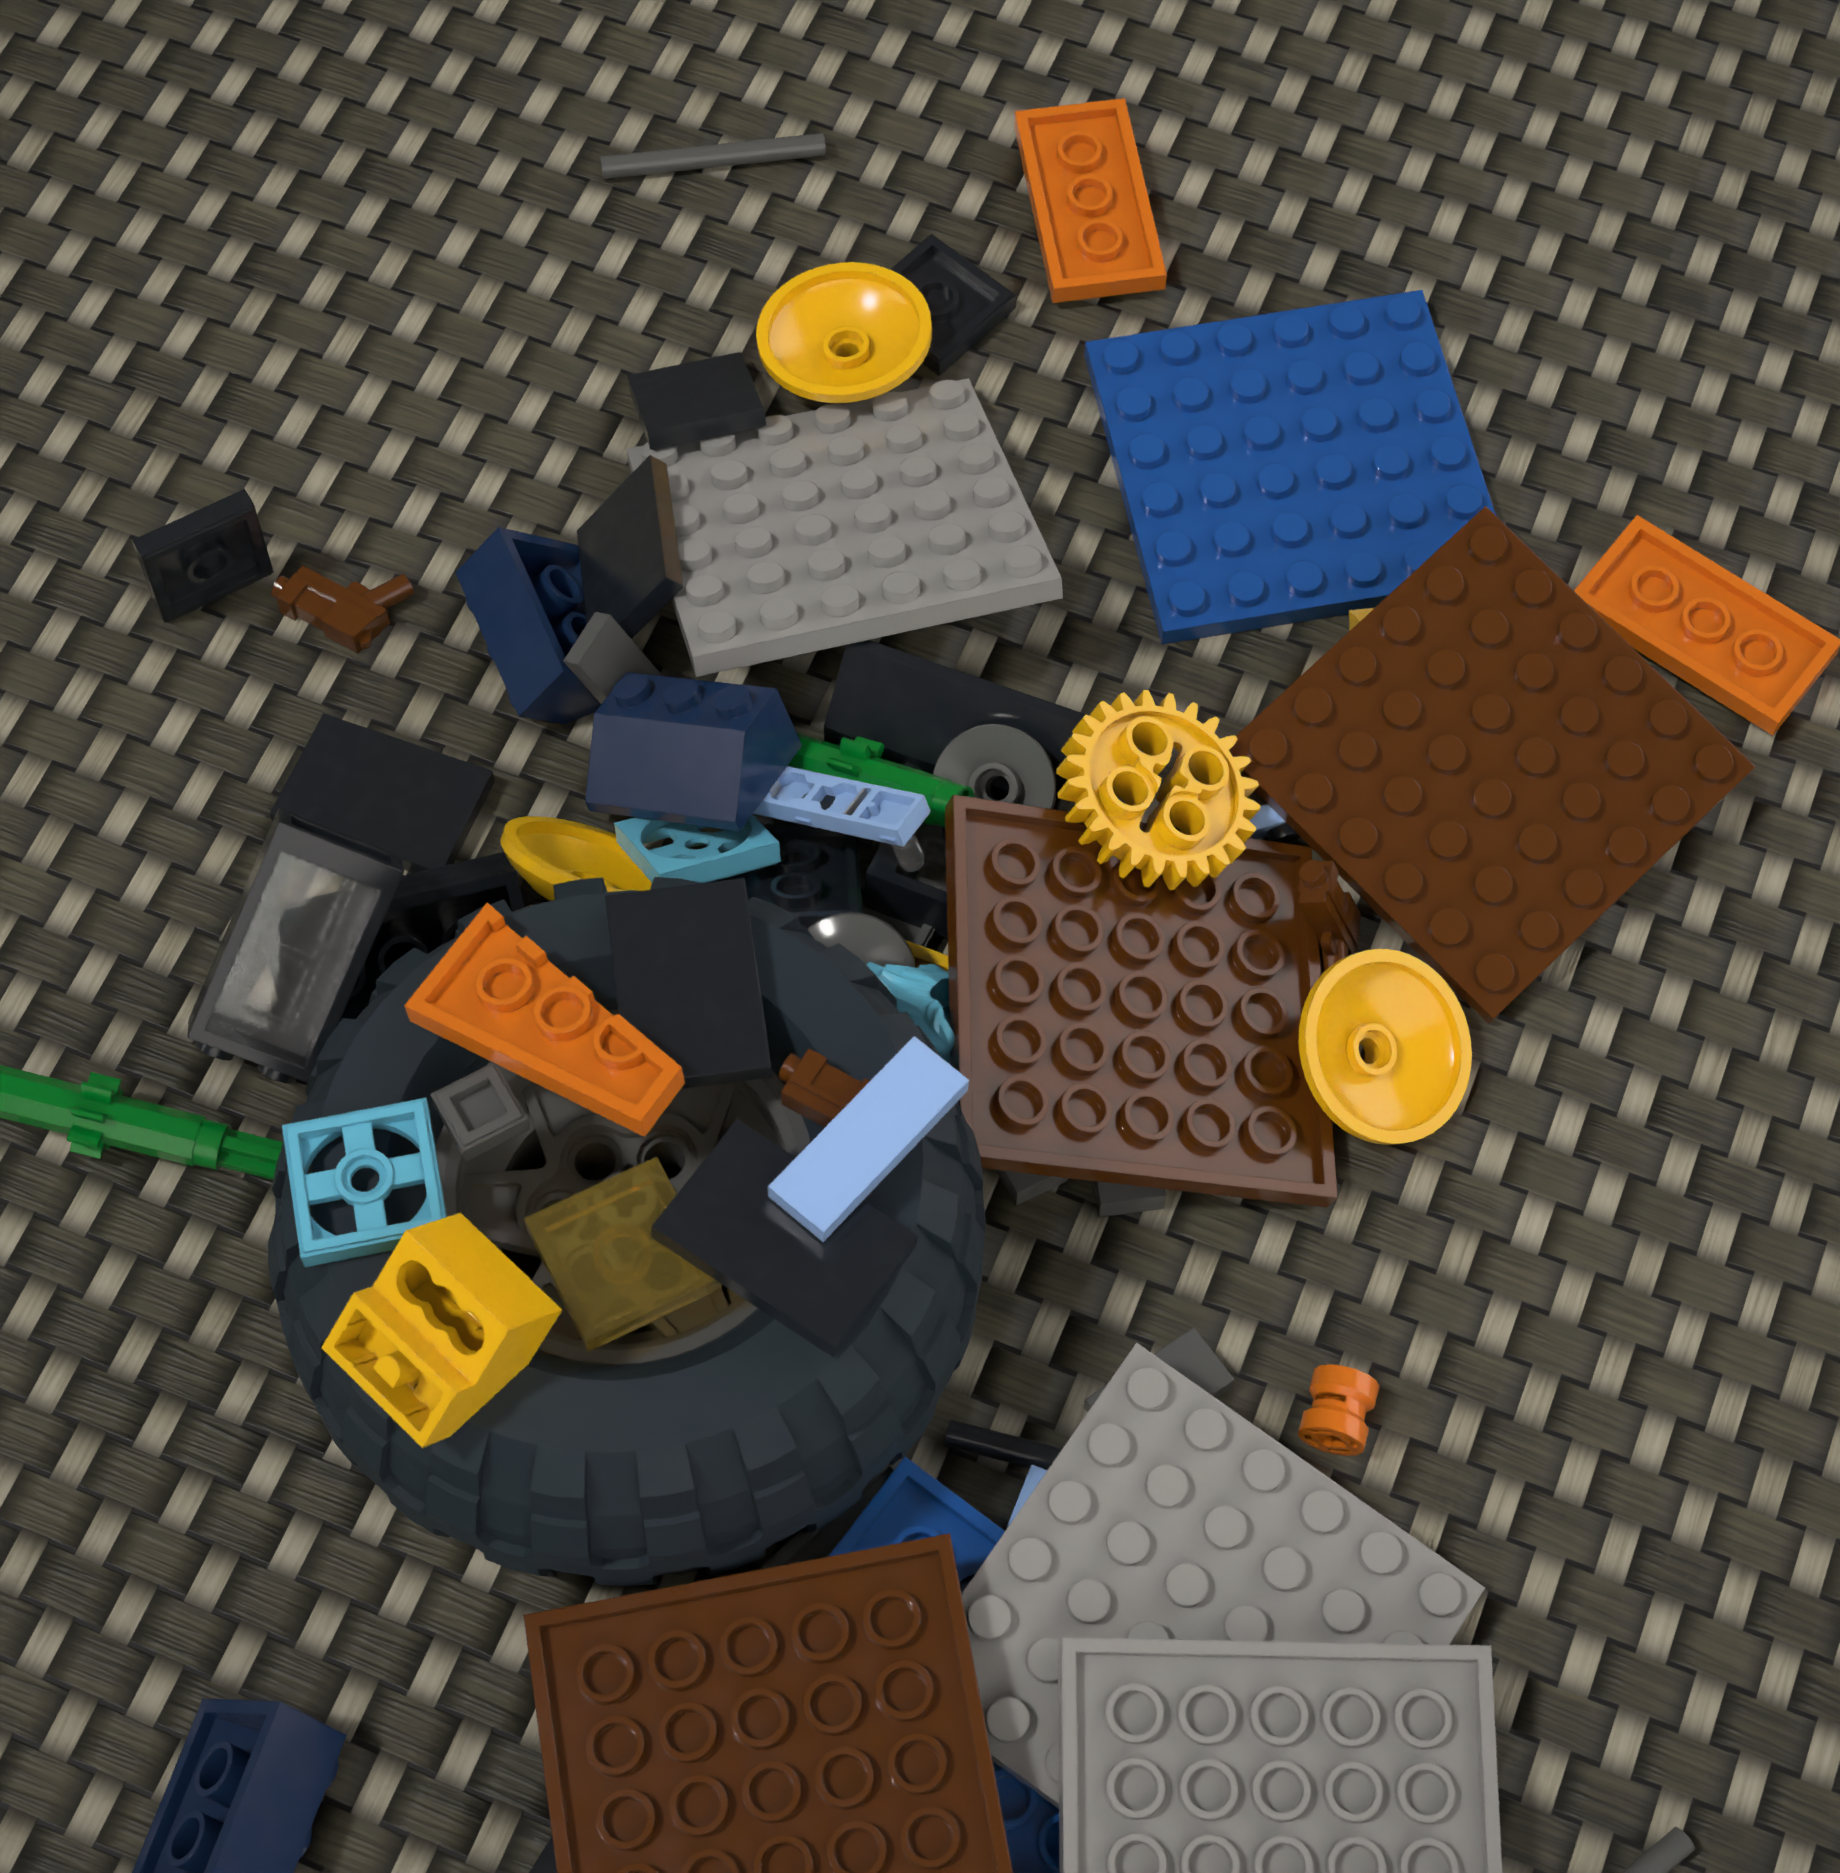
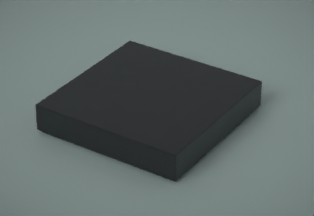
M930 234L890 269L913 283L928 304L932 322V339L922 364L938 376L942 375L1016 308V294L933 234Z
M741 352L627 375L630 394L650 450L766 426L763 404Z
M245 489L132 540L155 608L164 623L179 618L274 573L255 505Z

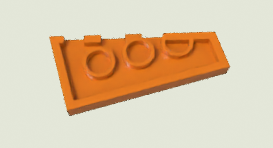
M488 903L484 905L404 1005L410 1022L643 1137L648 1134L685 1084L682 1067L620 1014L613 1016L594 999L593 992L575 976L567 977L548 960L546 952L527 936L521 938L506 925L503 915Z

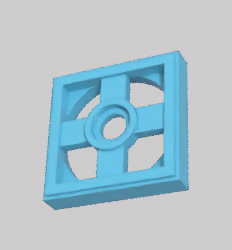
M753 814L741 831L722 830L715 833L701 832L699 829L706 828L704 826L637 817L614 823L617 843L651 883L654 877L680 878L700 883H709L781 862L779 841ZM669 837L674 841L673 844L651 850L643 846V844ZM694 846H707L697 850L688 849Z
M427 1098L282 1125L300 1257L304 1268L392 1251L397 1246L405 1230L447 1217ZM373 1129L391 1131L407 1138L420 1150V1153L388 1159L384 1154L376 1150ZM343 1135L346 1155L340 1160L336 1169L307 1174L317 1154L327 1144ZM362 1168L374 1169L379 1174L377 1186L367 1192L357 1191L351 1185L352 1176ZM425 1184L427 1196L415 1217L409 1222L387 1226L384 1200L389 1197L393 1189ZM343 1199L347 1204L354 1206L357 1232L336 1236L329 1233L311 1217L310 1205Z

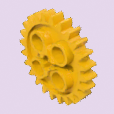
M1143 690L1134 703L1125 692L1120 693L1111 705L1101 701L1089 716L1085 715L1072 731V736L1062 747L1061 751L1067 757L1057 768L1056 774L1068 780L1057 793L1058 798L1076 803L1066 815L1065 820L1070 823L1084 822L1087 829L1078 841L1081 845L1098 841L1102 846L1097 858L1100 864L1115 856L1120 860L1119 877L1124 879L1135 867L1141 870L1142 881L1145 887H1150L1162 874L1168 889L1175 890L1185 878L1193 887L1198 886L1208 875L1216 878L1230 863L1232 864L1246 849L1244 843L1256 831V827L1250 820L1260 810V804L1248 798L1259 786L1258 781L1241 777L1240 774L1251 762L1250 758L1244 756L1233 757L1229 751L1236 743L1237 737L1232 735L1219 739L1214 734L1219 723V719L1216 716L1202 724L1196 720L1198 705L1192 702L1184 712L1177 711L1175 698L1171 693H1168L1158 706L1155 705L1149 690ZM1174 747L1178 752L1173 768L1160 786L1161 777L1158 775L1169 763ZM1157 793L1156 800L1159 802V805L1149 815L1145 832L1140 829V822L1145 810L1149 807ZM1116 795H1117L1118 797H1120L1122 800H1124V802H1125L1126 804H1124L1122 801H1120V800L1116 797ZM1173 825H1175L1177 828H1179L1181 832H1179L1177 829H1175V827H1174Z

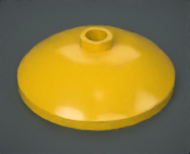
M845 262L828 264L808 270L782 285L769 298L761 311L757 323L756 339L758 352L764 368L783 388L813 401L850 403L882 395L907 380L919 368L928 353L932 339V322L930 310L924 296L908 279L881 266Z
M541 816L518 817L508 821L504 827L500 843L507 859L537 893L550 901L555 900L553 885L578 879L603 877L607 892L645 891L651 888V881L616 841V834L574 821Z
M1391 949L1365 950L1342 958L1331 965L1318 978L1310 990L1304 1003L1299 1025L1300 1060L1305 1079L1314 1098L1333 1122L1361 1140L1375 1144L1396 1145L1422 1139L1434 1133L1451 1118L1463 1099L1470 1078L1472 1063L1471 1038L1466 1017L1458 999L1446 981L1434 969L1420 959L1401 951ZM1359 1044L1362 1045L1365 1051L1364 1061L1359 1053Z

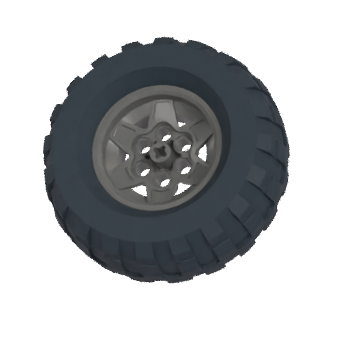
M603 877L578 879L553 885L555 900L530 905L514 912L511 911L504 899L490 904L503 915L506 925L521 938L529 937L546 952L548 960L567 977L575 976L593 992L594 999L613 1016L619 1014L605 896L638 892L637 890L607 892ZM654 877L650 890L701 883L680 878ZM755 897L748 900L772 1077L680 1089L645 1137L497 1065L526 1114L530 1129L465 1162L436 1111L430 1094L493 1062L410 1022L404 1005L482 908L457 920L458 930H456L454 939L437 947L429 954L414 947L395 961L376 980V989L371 994L369 1005L360 1013L357 1019L343 1018L327 1039L316 1060V1066L310 1075L305 1090L308 1096L306 1103L297 1105L290 1123L427 1098L447 1217L462 1213L502 1253L503 1249L538 1257L541 1264L532 1281L562 1309L530 1363L450 1437L422 1448L321 1348L352 1294L374 1285L394 1250L304 1268L300 1257L285 1145L283 1142L276 1163L272 1187L275 1196L276 1212L268 1240V1269L273 1295L280 1314L282 1330L296 1371L336 1446L352 1465L359 1467L368 1478L384 1491L392 1505L411 1521L431 1533L446 1538L451 1536L456 1540L469 1544L481 1551L486 1560L508 1569L543 1577H556L558 1571L594 1577L596 1584L639 1586L658 1584L659 1575L681 1574L706 1567L708 1574L712 1575L736 1569L761 1559L765 1556V1549L768 1546L783 1541L800 1530L804 1534L812 1533L842 1515L863 1497L862 1490L873 1477L888 1464L893 1465L905 1456L921 1437L935 1415L937 1401L949 1382L953 1371L960 1366L970 1342L983 1271L986 1219L981 1156L974 1131L966 1122L958 1102L875 1187L871 1195L863 1200L916 1234L918 1240L916 1248L834 1357H831L727 1288L723 1292L718 1281L651 1238V1226L737 1119L795 1157L825 1128L782 1105L781 1091L786 1082L780 1080L778 1075L784 1061L790 1054L793 1053L803 1058L807 1050L811 1049L826 1057L829 1065L861 1082L864 1078L871 1081L914 1036L941 1057L922 1029L915 1025L908 1013L898 1012L895 997L859 957L840 943L827 947L815 940L809 930L800 924L796 915L777 905ZM373 1129L375 1148L388 1159L420 1153V1150L407 1138L391 1131ZM343 1135L327 1144L317 1154L307 1174L336 1169L340 1160L346 1155ZM544 1154L545 1166L540 1169H530ZM666 1164H672L682 1169L676 1177L668 1180H660L650 1175L655 1168ZM596 1165H605L613 1169L610 1175L598 1181L582 1177L583 1172ZM371 1168L359 1169L352 1176L351 1185L357 1191H370L377 1186L379 1174ZM425 1184L393 1189L389 1197L384 1200L387 1226L409 1222L415 1217L427 1196ZM343 1199L309 1206L311 1217L329 1233L336 1236L357 1232L354 1206L347 1204ZM567 1220L577 1224L573 1232L566 1236L554 1237L545 1233L549 1225L556 1221ZM663 1274L673 1275L681 1280L676 1288L665 1293L655 1292L647 1287L652 1279ZM600 1275L611 1280L604 1290L597 1293H585L577 1288L585 1278ZM625 1306L633 1308L653 1329V1331L632 1334H612L596 1331L601 1325H606L616 1320L624 1311Z

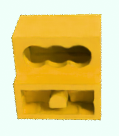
M458 1213L405 1230L374 1285L352 1294L321 1348L393 1420L424 1448L455 1433L530 1363L562 1309L462 1213Z

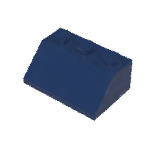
M498 527L456 571V576L466 596L467 606L474 614L486 641L488 653L495 662L508 691L511 705L519 717L566 724L595 713L601 705L600 702L563 662L587 625L578 545Z
M626 672L594 713L585 803L589 810L593 812L741 831L799 751L802 744L777 688Z
M203 1698L132 1873H294L298 1860L304 1855L312 1838L311 1826L324 1792L331 1785L337 1774L339 1766L338 1756L346 1735L280 1701Z

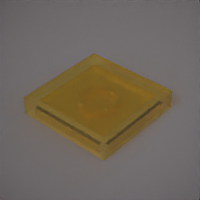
M657 1157L524 1218L526 1229L588 1352L722 1288L721 1283L651 1238V1226L677 1195Z

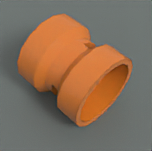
M1333 1364L1320 1365L1314 1368L1309 1387V1393L1313 1397L1312 1407L1303 1412L1297 1435L1309 1446L1327 1453L1343 1456H1354L1363 1453L1369 1432L1364 1419L1366 1413L1374 1409L1380 1385L1370 1375L1354 1368Z

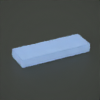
M914 1036L768 1186V1197L824 1242L968 1091L969 1079Z

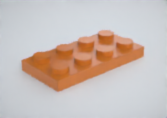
M1125 98L1015 111L1014 128L1052 303L1165 290L1167 273Z
M1638 515L1635 516L1574 590L1635 650L1771 735L1776 733L1840 649V639Z

